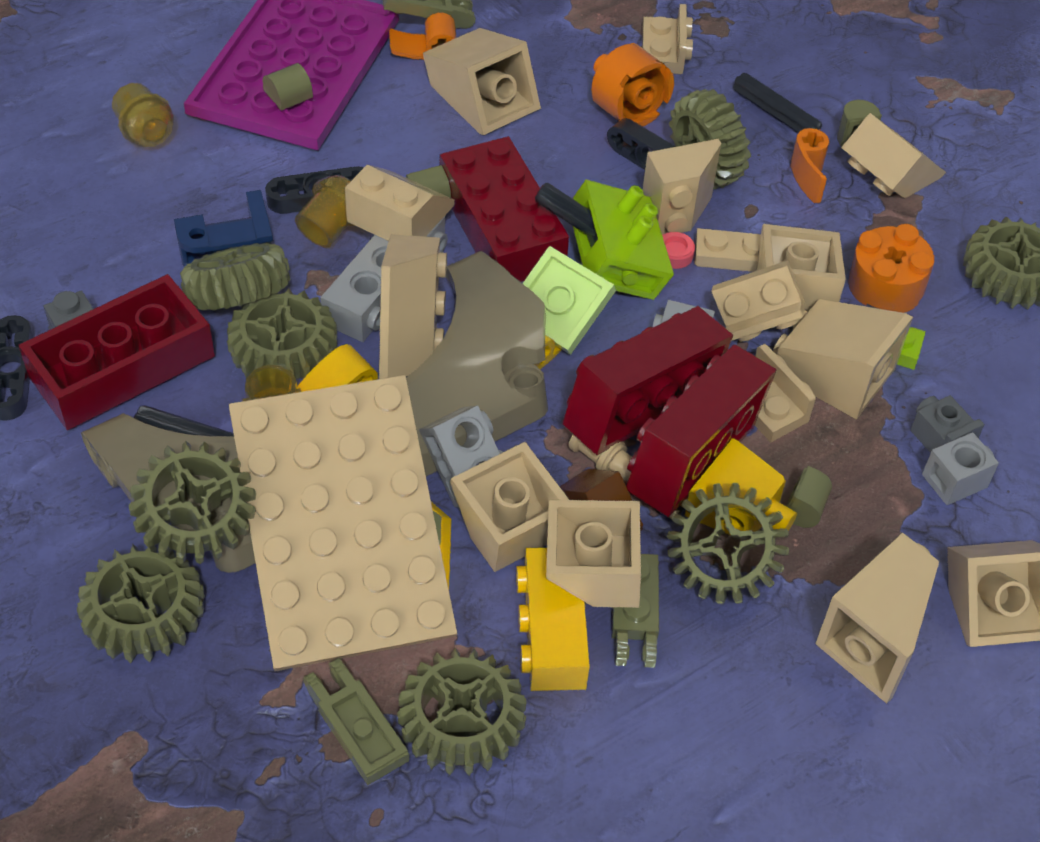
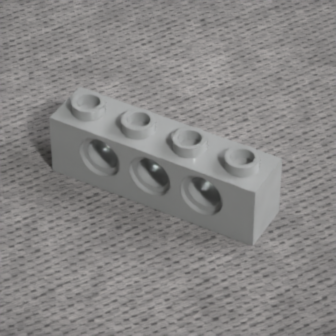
M445 216L426 236L440 238V252H443L448 240V236L445 234ZM377 235L372 237L320 297L321 306L329 307L332 318L336 322L337 331L361 342H364L373 330L377 331L380 328L381 266L389 241Z

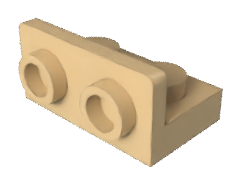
M679 4L677 19L666 17L643 18L642 48L664 63L673 74H683L685 60H691L693 39L687 38H691L693 18L687 17L686 4Z
M788 260L713 285L711 292L726 325V329L733 334L732 340L748 341L757 337L763 330L775 326L777 329H785L796 324L803 317L805 302Z
M766 344L757 347L755 356L776 368L777 371L755 426L771 443L809 422L816 397L810 386L806 382L801 381L789 369L784 359L780 355L775 354Z

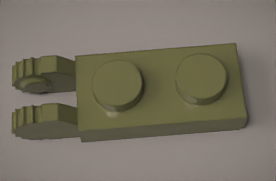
M382 0L384 10L397 14L405 13L427 19L435 13H446L454 19L456 28H470L476 20L474 12H472L473 4L471 0Z
M641 554L639 608L612 607V638H615V665L626 666L630 651L628 639L644 640L642 648L644 667L655 668L657 639L659 635L658 555Z
M337 658L330 662L328 666L333 680L341 690L329 695L322 681L314 672L303 677V681L308 693L317 705L319 713L366 784L370 785L409 762V753L360 680L355 681L344 663Z

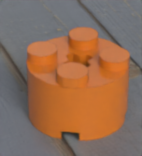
M636 43L625 44L614 49L609 54H602L594 63L593 69L595 74L591 87L593 101L618 121L628 118L644 127L660 115L656 110L663 101L668 104L672 96L674 76L671 70Z
M901 224L897 227H879L863 232L859 237L849 273L848 284L850 291L865 306L869 304L879 309L902 313L914 309L925 294L933 269L934 254L932 248L919 235L918 229L910 224Z

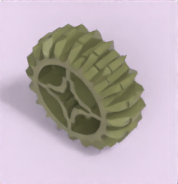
M706 89L696 90L676 102L675 109L671 110L672 120L669 122V126L673 130L670 138L674 141L676 147L719 139L721 142L713 189L723 188L744 176V171L749 168L748 159L751 157V153L747 148L750 140L746 138L745 130L747 128L743 127L740 121L741 115H737L734 111V104L727 103L725 95L718 94L714 89L708 91Z
M1005 216L1001 222L991 219L988 225H980L979 229L972 235V238L968 240L963 257V266H965L966 270L965 277L972 280V288H982V297L992 296L996 298V305L1004 301L1009 303L1012 309L1017 304H1021L1027 310L1033 304L1040 306V228L1037 227L1036 222L1032 225L1026 224L1022 218L1017 222H1012Z
M255 243L235 248L231 247L223 251H216V253L204 255L203 258L195 259L192 263L187 264L180 272L182 279L181 287L184 294L197 309H211L213 311L219 308L228 309L233 306H242L246 303L255 302L262 298H268L270 294L278 293L289 284L290 267L283 249L278 245Z
M288 288L285 293L270 294L268 298L243 304L242 310L233 311L232 321L228 323L227 328L228 352L231 353L232 361L236 368H242L246 378L255 376L259 385L267 380H271L275 388L280 381H287L293 387L296 379H304L322 359L336 349L338 344L337 325L334 322V318H332L329 307L321 306L319 297L309 299L305 290L298 295H293L290 288Z
M185 441L182 444V452L176 454L167 445L164 449L165 460L151 455L148 459L150 470L139 468L136 476L140 484L130 487V497L135 501L129 504V512L131 516L137 517L133 522L134 530L137 533H145L143 540L147 547L160 543L158 553L162 558L168 556L172 550H175L177 562L182 564L186 560L187 553H195V561L201 564L204 562V552L210 551L212 556L219 560L222 557L221 544L235 549L238 546L236 534L246 536L249 532V524L246 520L255 517V507L247 502L256 499V491L254 488L245 487V485L251 482V476L248 472H239L241 462L238 460V457L225 462L226 450L223 447L212 455L209 454V445L205 441L200 445L199 451H191V445ZM192 475H201L211 479L198 480ZM174 480L176 487L174 494L164 498V504L154 507L160 491L169 482ZM185 490L189 498H192L196 504L201 503V514L196 506H193L190 501H186ZM230 497L232 503L228 512L218 523L212 525L210 512L221 506L222 500ZM186 524L193 527L195 531L181 530L173 526Z
M717 483L713 485L715 495L713 499L709 500L703 489L696 491L697 497L702 502L697 508L688 500L682 502V506L691 513L687 519L681 515H673L672 521L682 526L683 530L682 533L669 531L667 538L674 542H681V547L668 550V556L670 558L683 557L684 561L677 564L673 571L676 575L684 574L687 571L692 573L684 582V586L687 589H692L699 581L703 583L699 590L700 598L707 599L712 588L717 589L716 602L718 604L725 603L727 591H732L736 604H742L743 595L741 589L748 587L750 594L756 599L760 597V592L755 586L757 581L761 579L769 588H772L775 584L772 578L766 574L769 568L778 573H783L784 565L773 559L774 555H789L788 547L776 545V540L787 538L789 533L784 528L773 530L772 526L779 523L783 516L779 511L769 516L764 514L772 505V501L768 497L762 499L756 506L753 504L757 497L756 489L751 487L743 499L739 498L740 486L738 483L731 484L729 496H724L721 484ZM728 508H736L748 512L760 522L764 530L752 532V530L740 531L735 529ZM715 511L716 528L713 534L705 539H700L699 542L692 543L698 524L704 517ZM724 522L731 536L734 539L742 540L740 541L739 548L734 547L737 551L731 554L732 566L726 552L722 548L714 547L717 546L718 539L722 540L720 536L725 533ZM765 544L763 557L757 567L746 576L741 577L740 559L742 554L748 549L755 548L756 545ZM701 555L705 557H720L723 561L728 580H719L706 575L698 567L694 557Z
M132 544L130 553L122 555L114 549L112 561L108 562L98 559V572H86V585L79 587L78 597L80 602L77 603V613L79 619L82 620L81 627L84 634L91 638L93 646L98 651L105 648L107 655L112 659L123 652L125 659L130 664L137 654H143L144 658L151 662L153 652L161 650L162 653L169 657L171 651L170 644L176 643L185 646V641L187 640L185 632L196 633L198 627L197 618L203 617L204 612L203 598L205 595L203 585L200 584L197 570L189 566L187 559L182 564L177 562L174 551H171L168 556L162 558L155 546L148 547L145 551H139L138 547Z
M455 648L451 653V659L447 660L436 652L433 657V666L420 661L417 667V676L408 675L405 681L406 690L401 691L399 694V706L401 708L397 712L398 724L403 727L402 738L405 743H413L412 753L415 757L418 758L428 754L427 765L431 769L441 761L445 762V771L449 776L455 770V765H464V771L470 776L476 763H480L484 769L489 771L493 763L492 756L505 761L509 753L508 746L516 747L520 742L519 731H523L526 725V716L523 712L526 711L527 703L524 695H520L521 684L519 679H510L511 670L508 665L496 668V659H494L493 654L484 661L478 660V653L475 648L469 654V658L460 657V653ZM434 697L438 701L439 711H437V718L430 723L425 717L424 710L429 701ZM491 700L495 701L501 713L493 725L487 721V713H485L487 704Z

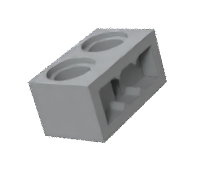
M478 405L462 407L419 429L454 507H459L450 484L451 478L503 453L501 450H498L491 435L493 434V425L484 411H480ZM459 424L465 428L467 433V439L463 446H460L455 439V430Z

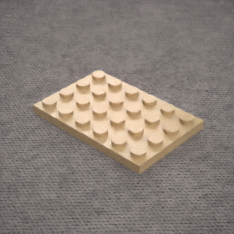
M402 375L230 403L229 410L237 457L241 462L240 472H248L250 474L251 482L245 485V487L254 488L256 491V499L247 502L255 507V517L248 519L274 672L332 661L337 658L343 659L456 637L457 629L406 376Z

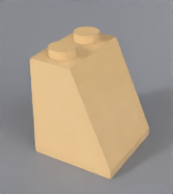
M478 28L423 52L431 87L481 135L490 133L541 109L526 41Z
M819 299L809 312L804 310L803 317L793 325V331L789 336L783 334L778 339L773 352L780 355L789 369L801 381L806 382L810 386L815 397L857 419L894 372L913 317L902 312Z
M904 533L899 535L832 597L816 641L818 647L886 704L893 698L914 652L939 560L933 557L927 548L919 543H915Z

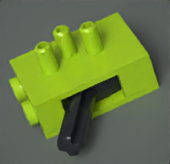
M586 179L573 198L550 183H544L535 196L537 203L573 226L583 266L614 284L616 291L654 300L673 277L674 272L656 217L658 209L652 204L651 197L645 196L639 186L633 185L627 191Z

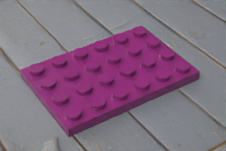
M257 0L184 102L185 114L319 150L389 38V30L391 28L394 29L397 25L399 14L384 10L382 4L366 0ZM299 63L305 69L310 79L313 98L281 110L263 90V77Z

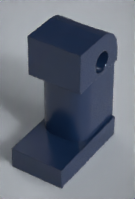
M261 190L246 192L248 218L205 224L203 214L174 219L183 267L192 263L199 255H210L216 253V251L255 243L272 244L273 235Z

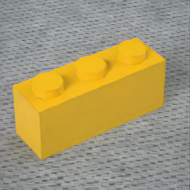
M526 548L525 566L516 567L517 593H525L526 605L518 606L519 633L527 632L528 645H521L520 647L521 673H530L531 691L586 690L590 665L585 603L546 579L547 548Z

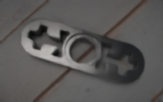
M628 118L621 119L607 132V140L612 149L644 170L647 153L650 152L648 148L652 151L676 147Z
M355 166L273 178L265 187L267 206L271 211L279 214L346 205L345 187L364 167ZM318 186L330 189L323 194H316L311 191Z
M17 315L6 316L0 319V367L7 362H18L21 364L13 372L4 373L0 371V420L3 421L13 420L21 416L25 412L28 403L30 378L28 377L18 345L34 337L29 322L24 317ZM12 334H15V347L9 346L8 339H11ZM4 388H10L12 396L8 397L7 402H4Z

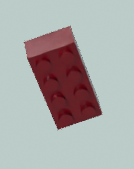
M509 136L439 154V166L442 165L447 175L451 198L454 199V206L451 209L476 253L479 251L486 253L520 282L525 281L549 246L568 257L569 235L557 215L535 201V196L540 187Z
M169 274L18 345L28 377L67 431L215 356L210 324Z
M696 306L682 314L677 313L673 315L669 320L655 327H648L640 334L626 341H619L610 349L595 356L590 355L586 357L576 370L577 378L573 391L567 400L568 407L562 424L595 455L607 451L614 444L623 442L638 434L649 418L652 417L656 420L672 396H681L687 383L695 374L701 376L705 372L710 360L716 354L722 356L728 350L733 334L703 309Z
M733 344L722 356L716 354L710 360L705 372L701 376L695 374L689 380L681 396H672L663 407L660 416L656 420L652 417L649 418L640 429L637 440L641 442L640 447L632 456L627 466V470L631 472L626 486L627 490L669 517L689 497L692 487L731 439L734 438L741 442L752 431L777 369L736 344Z

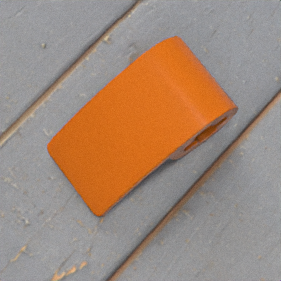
M435 13L429 16L425 21V34H411L392 28L389 30L391 53L411 59L424 60L423 52L457 38L455 21L446 13Z
M808 128L803 129L797 134L790 167L795 180L806 196L813 203H821L827 180L821 171L829 146V138L823 131Z

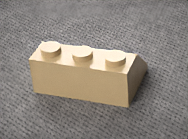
M390 235L381 266L379 379L402 375L409 376L424 363L444 338V329L437 328V315L444 316L446 291H438L439 277L446 278L447 253L440 252L439 237Z

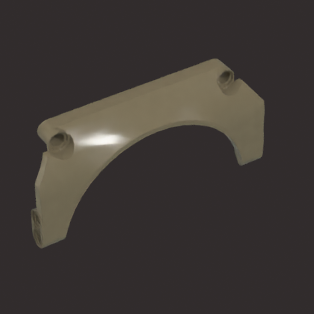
M482 251L447 266L446 278L451 283L456 294V306L451 325L435 351L419 368L406 377L426 476L438 470L419 431L420 428L462 407L478 405L480 411H484L493 425V434L491 435L495 442L541 419L548 412L544 373L534 365L545 360L546 313L544 302L533 291L510 275L503 266ZM124 413L81 432L85 447L95 465L113 488L121 487L131 502L135 500L130 497V487L140 484L136 476L139 468L150 470L148 459L151 455L165 460L164 449L167 445L177 454L182 452V444L185 441L191 445V451H199L200 445L205 441L209 445V454L213 455L223 447L226 450L225 462L237 458L234 436H200L168 431L145 424ZM459 424L455 430V439L460 446H463L467 439V433L465 428ZM192 475L198 480L211 479L201 475ZM174 480L169 482L160 491L154 507L164 504V498L174 494L176 491ZM185 490L186 501H190L193 506H196L201 514V503L196 504L192 498H189ZM230 497L222 500L221 506L210 512L212 525L218 523L228 512L232 503ZM186 524L175 525V527L181 530L195 531L193 527ZM250 527L246 536L236 534L238 546L235 549L221 544L222 557L218 560L213 556L215 565L220 571L227 573L237 572L255 564Z

